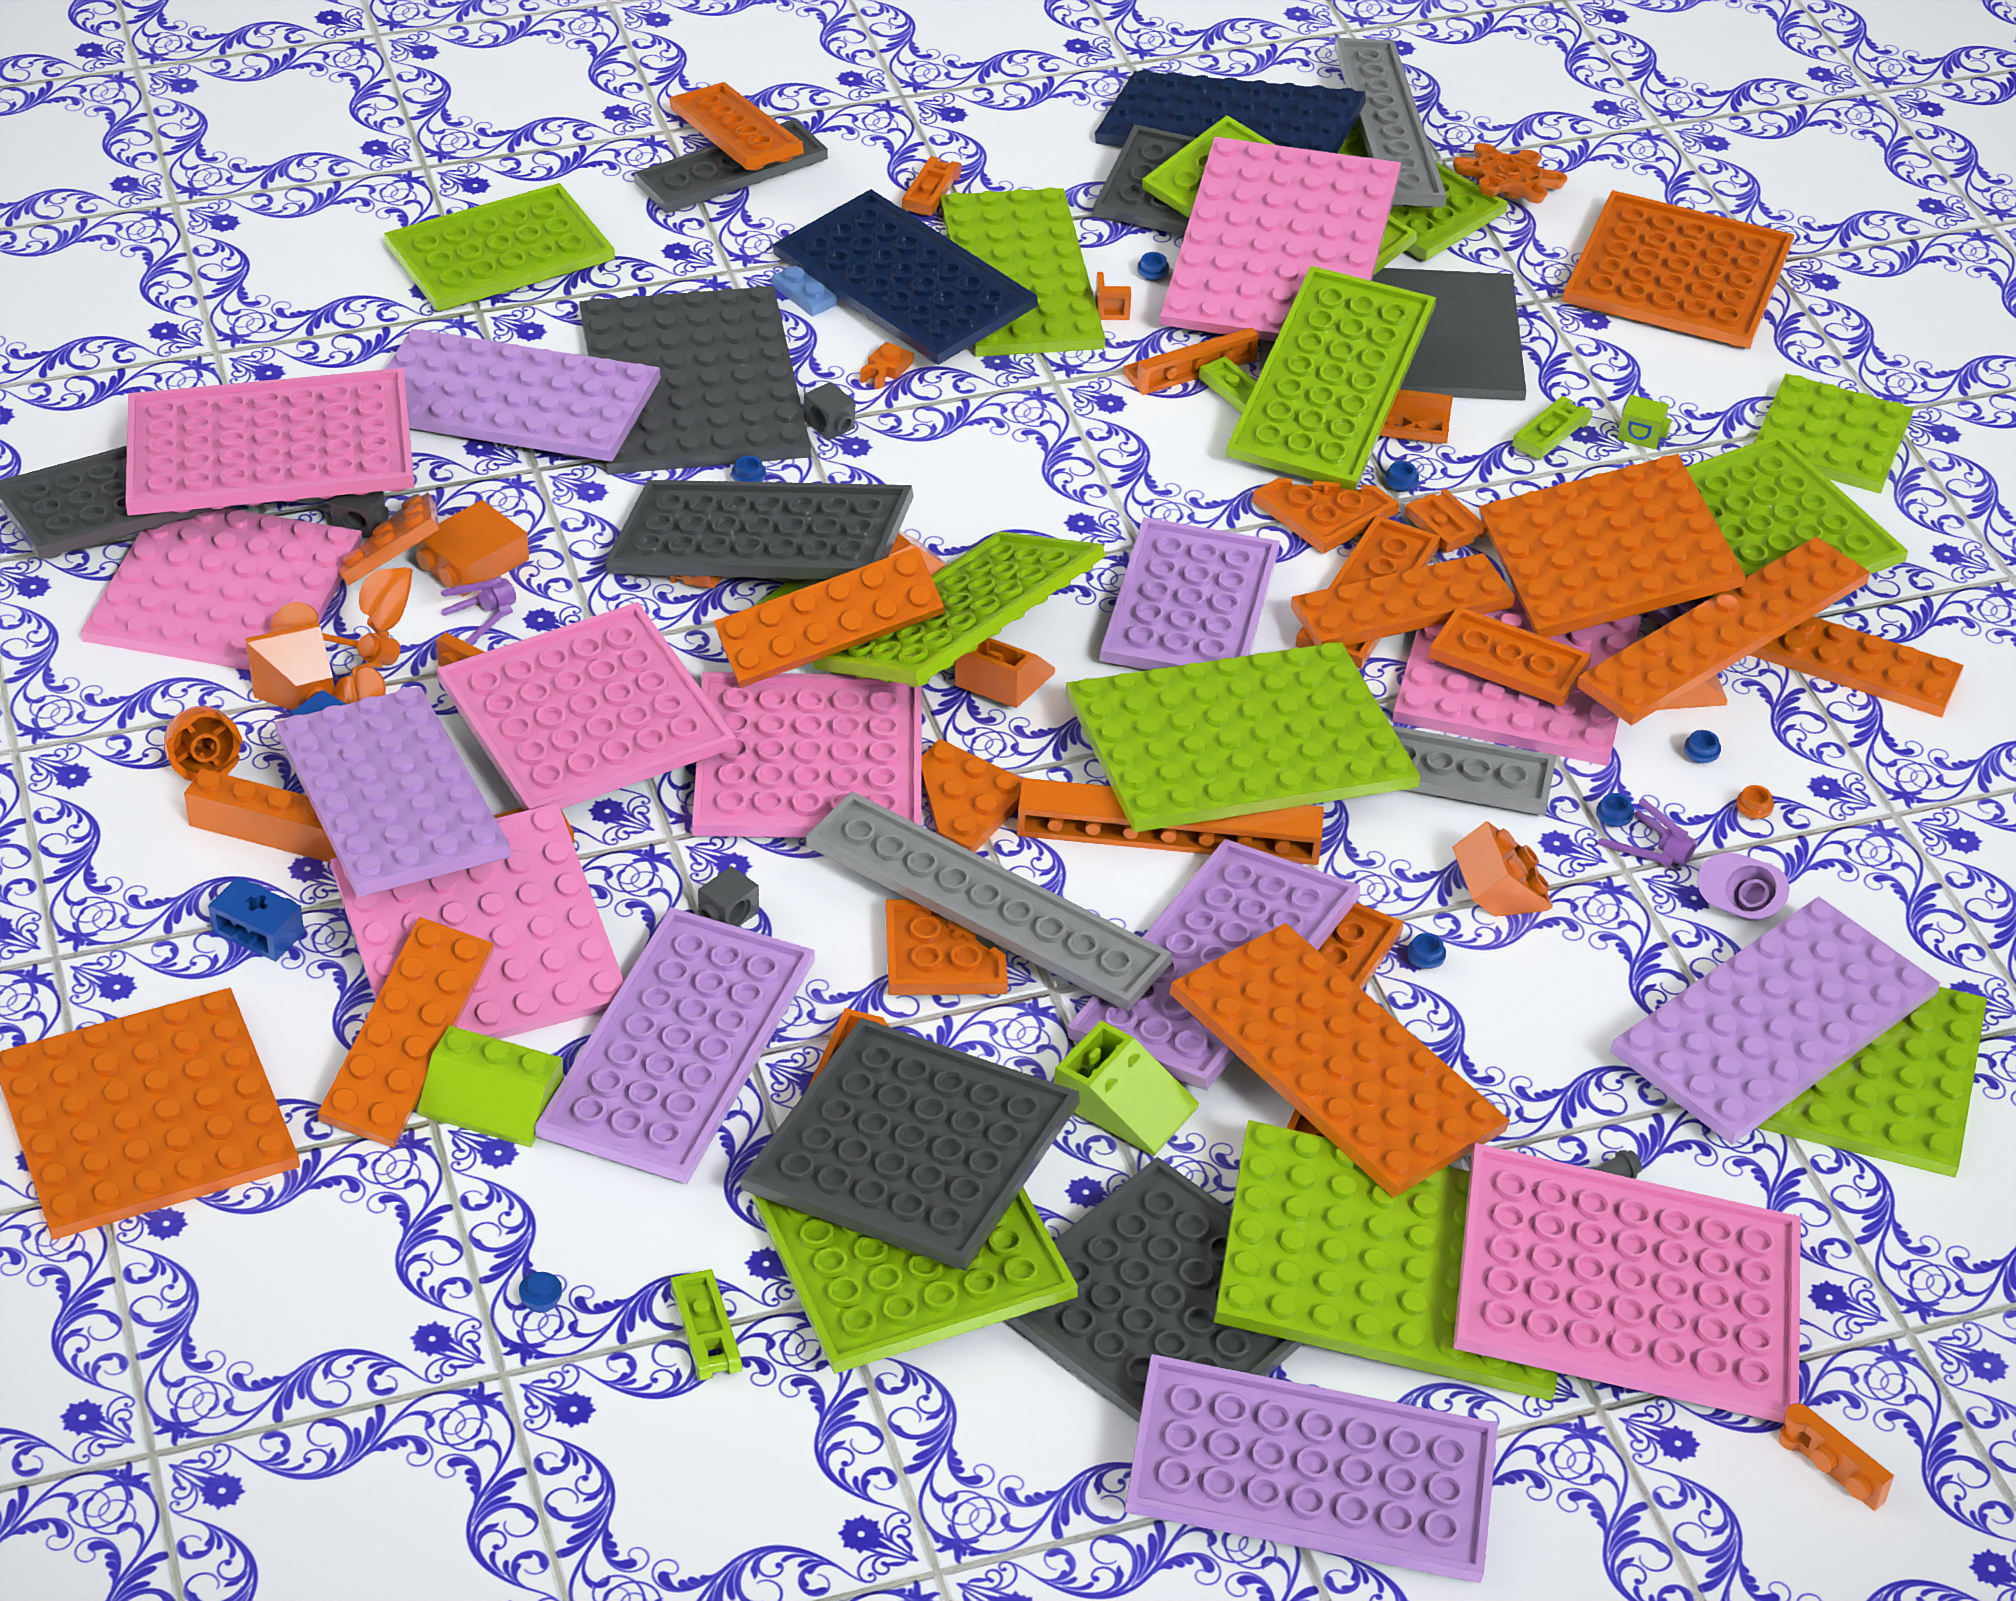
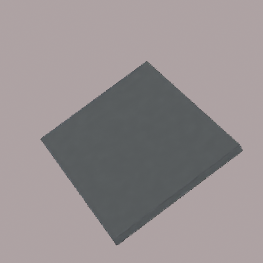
M1382 268L1373 276L1372 281L1436 297L1435 309L1400 389L1453 395V397L1525 400L1527 391L1513 274ZM1260 340L1261 371L1273 348L1274 341Z

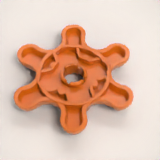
M1476 143L1474 145L1475 159L1456 157L1453 161L1454 171L1457 174L1478 178L1477 183L1481 194L1494 197L1500 192H1505V195L1509 198L1521 199L1524 197L1527 201L1535 204L1542 203L1548 194L1546 188L1561 189L1568 178L1566 174L1560 171L1539 167L1538 164L1542 156L1536 151L1521 150L1518 154H1507L1500 152L1493 145L1487 143Z

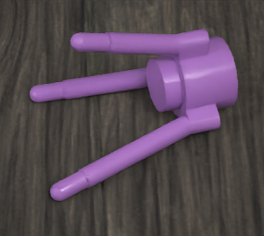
M498 576L489 581L452 587L441 591V595L446 597L482 590L475 597L442 609L441 614L443 616L479 603L484 610L496 612L473 632L465 642L473 644L502 617L513 613L511 605L516 602L517 597L515 589L508 579Z
M1644 798L1639 799V804L1664 826L1641 811H1636L1635 817L1662 835L1658 844V849L1663 851L1662 854L1603 838L1598 839V844L1601 846L1657 861L1668 868L1674 862L1682 867L1685 866L1698 845V841L1690 837L1688 831L1677 826Z

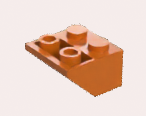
M987 638L978 645L975 651L966 653L955 660V686L1015 708L1020 706L1055 674V667L1037 654L992 638Z
M1486 821L1452 846L1472 900L1495 917L1543 912L1553 907L1547 892L1550 890V886L1537 868L1539 863L1537 855L1528 845L1522 847L1506 829L1502 828L1499 830Z

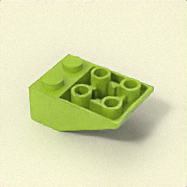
M1100 1020L1055 1067L1054 1083L1079 1091L1080 1104L1074 1111L1076 1114L1152 1156H1155L1199 1108V1102L1134 1037L1103 1020Z

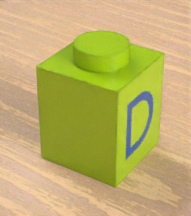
M1630 394L1622 412L1617 440L1656 450L1661 437L1667 439L1670 432L1672 419L1667 418L1670 404Z

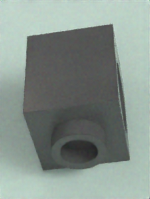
M828 382L804 394L805 422L829 441L855 429L856 401L832 382Z
M384 491L370 492L366 495H336L330 503L333 526L360 530L364 538L372 536V531L388 520L389 509L385 506Z
M733 866L698 889L699 916L739 927L759 913V885Z

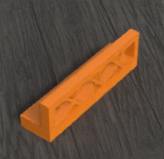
M1251 327L1124 365L1123 374L1142 395L1153 393L1198 379L1200 366L1224 356L1237 366L1256 361L1259 334Z
M1400 389L1380 436L1447 444L1453 395Z

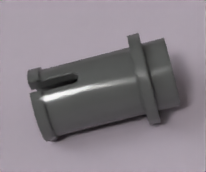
M1619 1150L1615 1153L1614 1158L1589 1169L1636 1179L1638 1173L1642 1171V1165L1634 1151L1629 1150L1626 1152L1625 1150Z

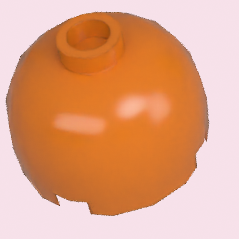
M206 705L193 706L179 712L168 724L164 734V751L172 768L185 780L192 781L201 768L228 775L239 761L240 756L238 754L240 743L242 744V736L233 720L219 709Z

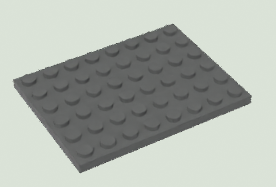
M755 286L753 288L740 289L724 288L714 291H690L688 293L675 294L659 293L649 296H625L623 298L610 299L594 298L579 301L587 356L635 364L639 363L648 366H654L655 357H659L658 363L654 367L660 368L661 379L612 462L605 461L607 475L735 464L736 460L742 456H755L762 462L811 458L810 440L774 286Z

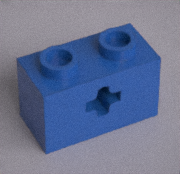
M236 877L208 905L212 933L275 962L305 933L301 905L292 899L283 898L266 890L259 884L248 882L240 877Z

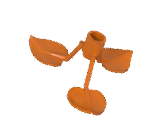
M411 568L380 569L372 572L364 580L359 592V607L362 613L369 616L367 625L375 633H367L359 641L322 633L325 641L356 647L362 659L368 661V663L353 667L352 676L342 677L337 682L334 697L345 704L358 702L365 697H378L386 694L384 678L373 668L380 669L382 665H392L399 658L400 644L395 638L389 636L388 630L392 629L399 622L404 613L412 582L413 569ZM302 602L288 603L281 607L273 616L269 633L318 622V613L309 604Z

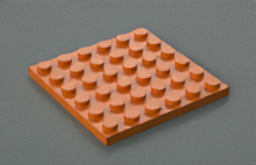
M1612 190L1567 283L1562 302L1573 304L1580 308L1601 311L1612 316L1617 315L1633 319L1639 323H1649L1665 327L1671 331L1689 333L1702 339H1712L1728 343L1734 347L1751 349L1793 245L1795 234Z
M1679 454L1662 456L1648 462L1628 465L1625 468L1598 473L1591 477L1564 482L1538 491H1529L1519 496L1495 500L1492 503L1479 506L1480 518L1487 527V533L1534 633L1546 638L1746 586L1745 574Z
M231 987L0 1051V1086L52 1240L300 1168L298 1153Z

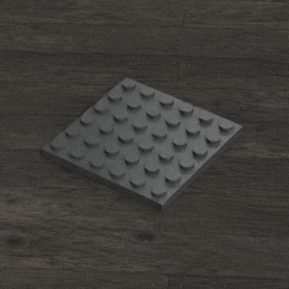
M861 1018L740 1178L741 1189L966 1271L1080 1104L1079 1091Z
M1158 1156L1054 1240L1058 1251L1078 1285V1297L1005 1320L1138 1423L1140 1421L1151 1354L1267 1377L1304 1344L1213 1322L1232 1210Z

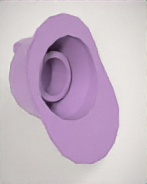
M1732 852L1715 854L1706 860L1699 870L1697 880L1700 894L1707 903L1747 920H1761L1775 915L1787 902L1790 891L1788 879L1780 868L1770 863Z

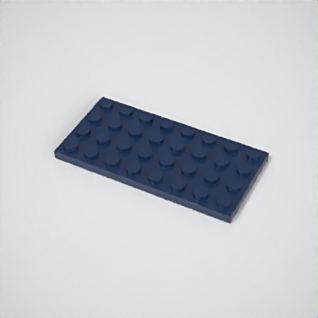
M1139 70L1133 72L1095 131L1096 144L1124 146L1134 124L1197 138L1227 115L1275 145L1337 154L1366 103L1365 91H1356L1352 88L1334 89L1325 88L1321 85L1300 86L1289 82L1278 84L1267 83L1264 80L1244 81L1233 77L1222 79L1211 78L1206 75L1188 76L1180 75L1176 72L1166 74L1155 73L1150 70Z
M872 189L772 244L775 256L790 266L796 265L802 268L804 272L822 283L836 297L937 365L1038 306L1036 294Z

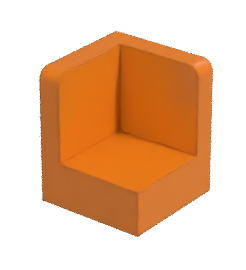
M1097 272L1095 302L1100 320H1130L1131 286H1105L1104 273Z

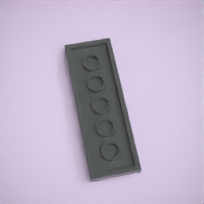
M795 118L780 123L781 126L803 142L804 154L793 156V159L790 161H776L766 164L759 170H746L717 145L636 171L634 172V181L667 214L828 159V148Z

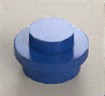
M1148 252L1138 262L1137 271L1147 280L1157 281L1168 275L1170 266L1163 254Z
M742 456L736 460L735 465L732 467V478L734 481L762 482L766 477V468L762 461L755 456Z
M1396 461L1386 471L1385 482L1394 490L1405 492L1414 489L1418 485L1419 474L1412 463Z
M1696 730L1685 740L1684 752L1695 762H1713L1719 758L1721 753L1719 738L1711 731Z
M1610 793L1605 795L1598 803L1596 815L1601 822L1608 826L1622 827L1628 825L1633 820L1634 808L1627 796L1620 793Z
M1421 933L1415 936L1409 943L1407 957L1417 967L1433 969L1444 963L1446 948L1441 938L1437 935Z
M548 1272L529 1274L519 1285L521 1301L533 1312L544 1313L552 1310L562 1296L561 1281L558 1277Z

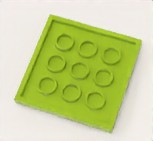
M1785 373L1755 442L1779 434L1829 480L1881 494L1912 419L1914 408L1899 402H1890L1872 397L1866 393H1857L1839 388L1834 384H1824L1800 375Z

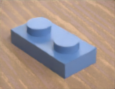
M796 265L772 275V286L811 317L838 305V297Z

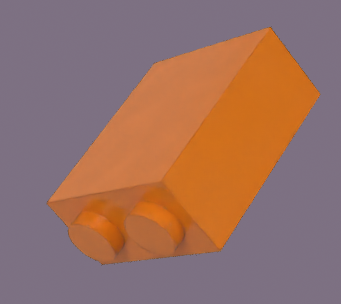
M480 500L440 522L438 531L416 544V559L420 567L425 571L431 572L448 588L489 581L529 560L528 533L484 500ZM472 592L464 593V594H460V595H461L462 597H464V596H466V595H468V594H470V593H472Z

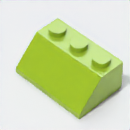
M449 1025L432 1053L417 1109L418 1115L531 1148L537 1139L535 1125L564 1079L562 1057Z

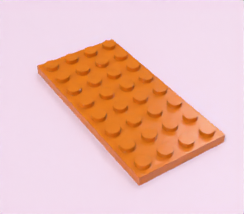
M1287 923L1180 977L1171 984L1169 991L1171 996L1393 1198L1472 1152L1475 1143L1484 1145L1507 1130L1510 1122L1509 1118Z

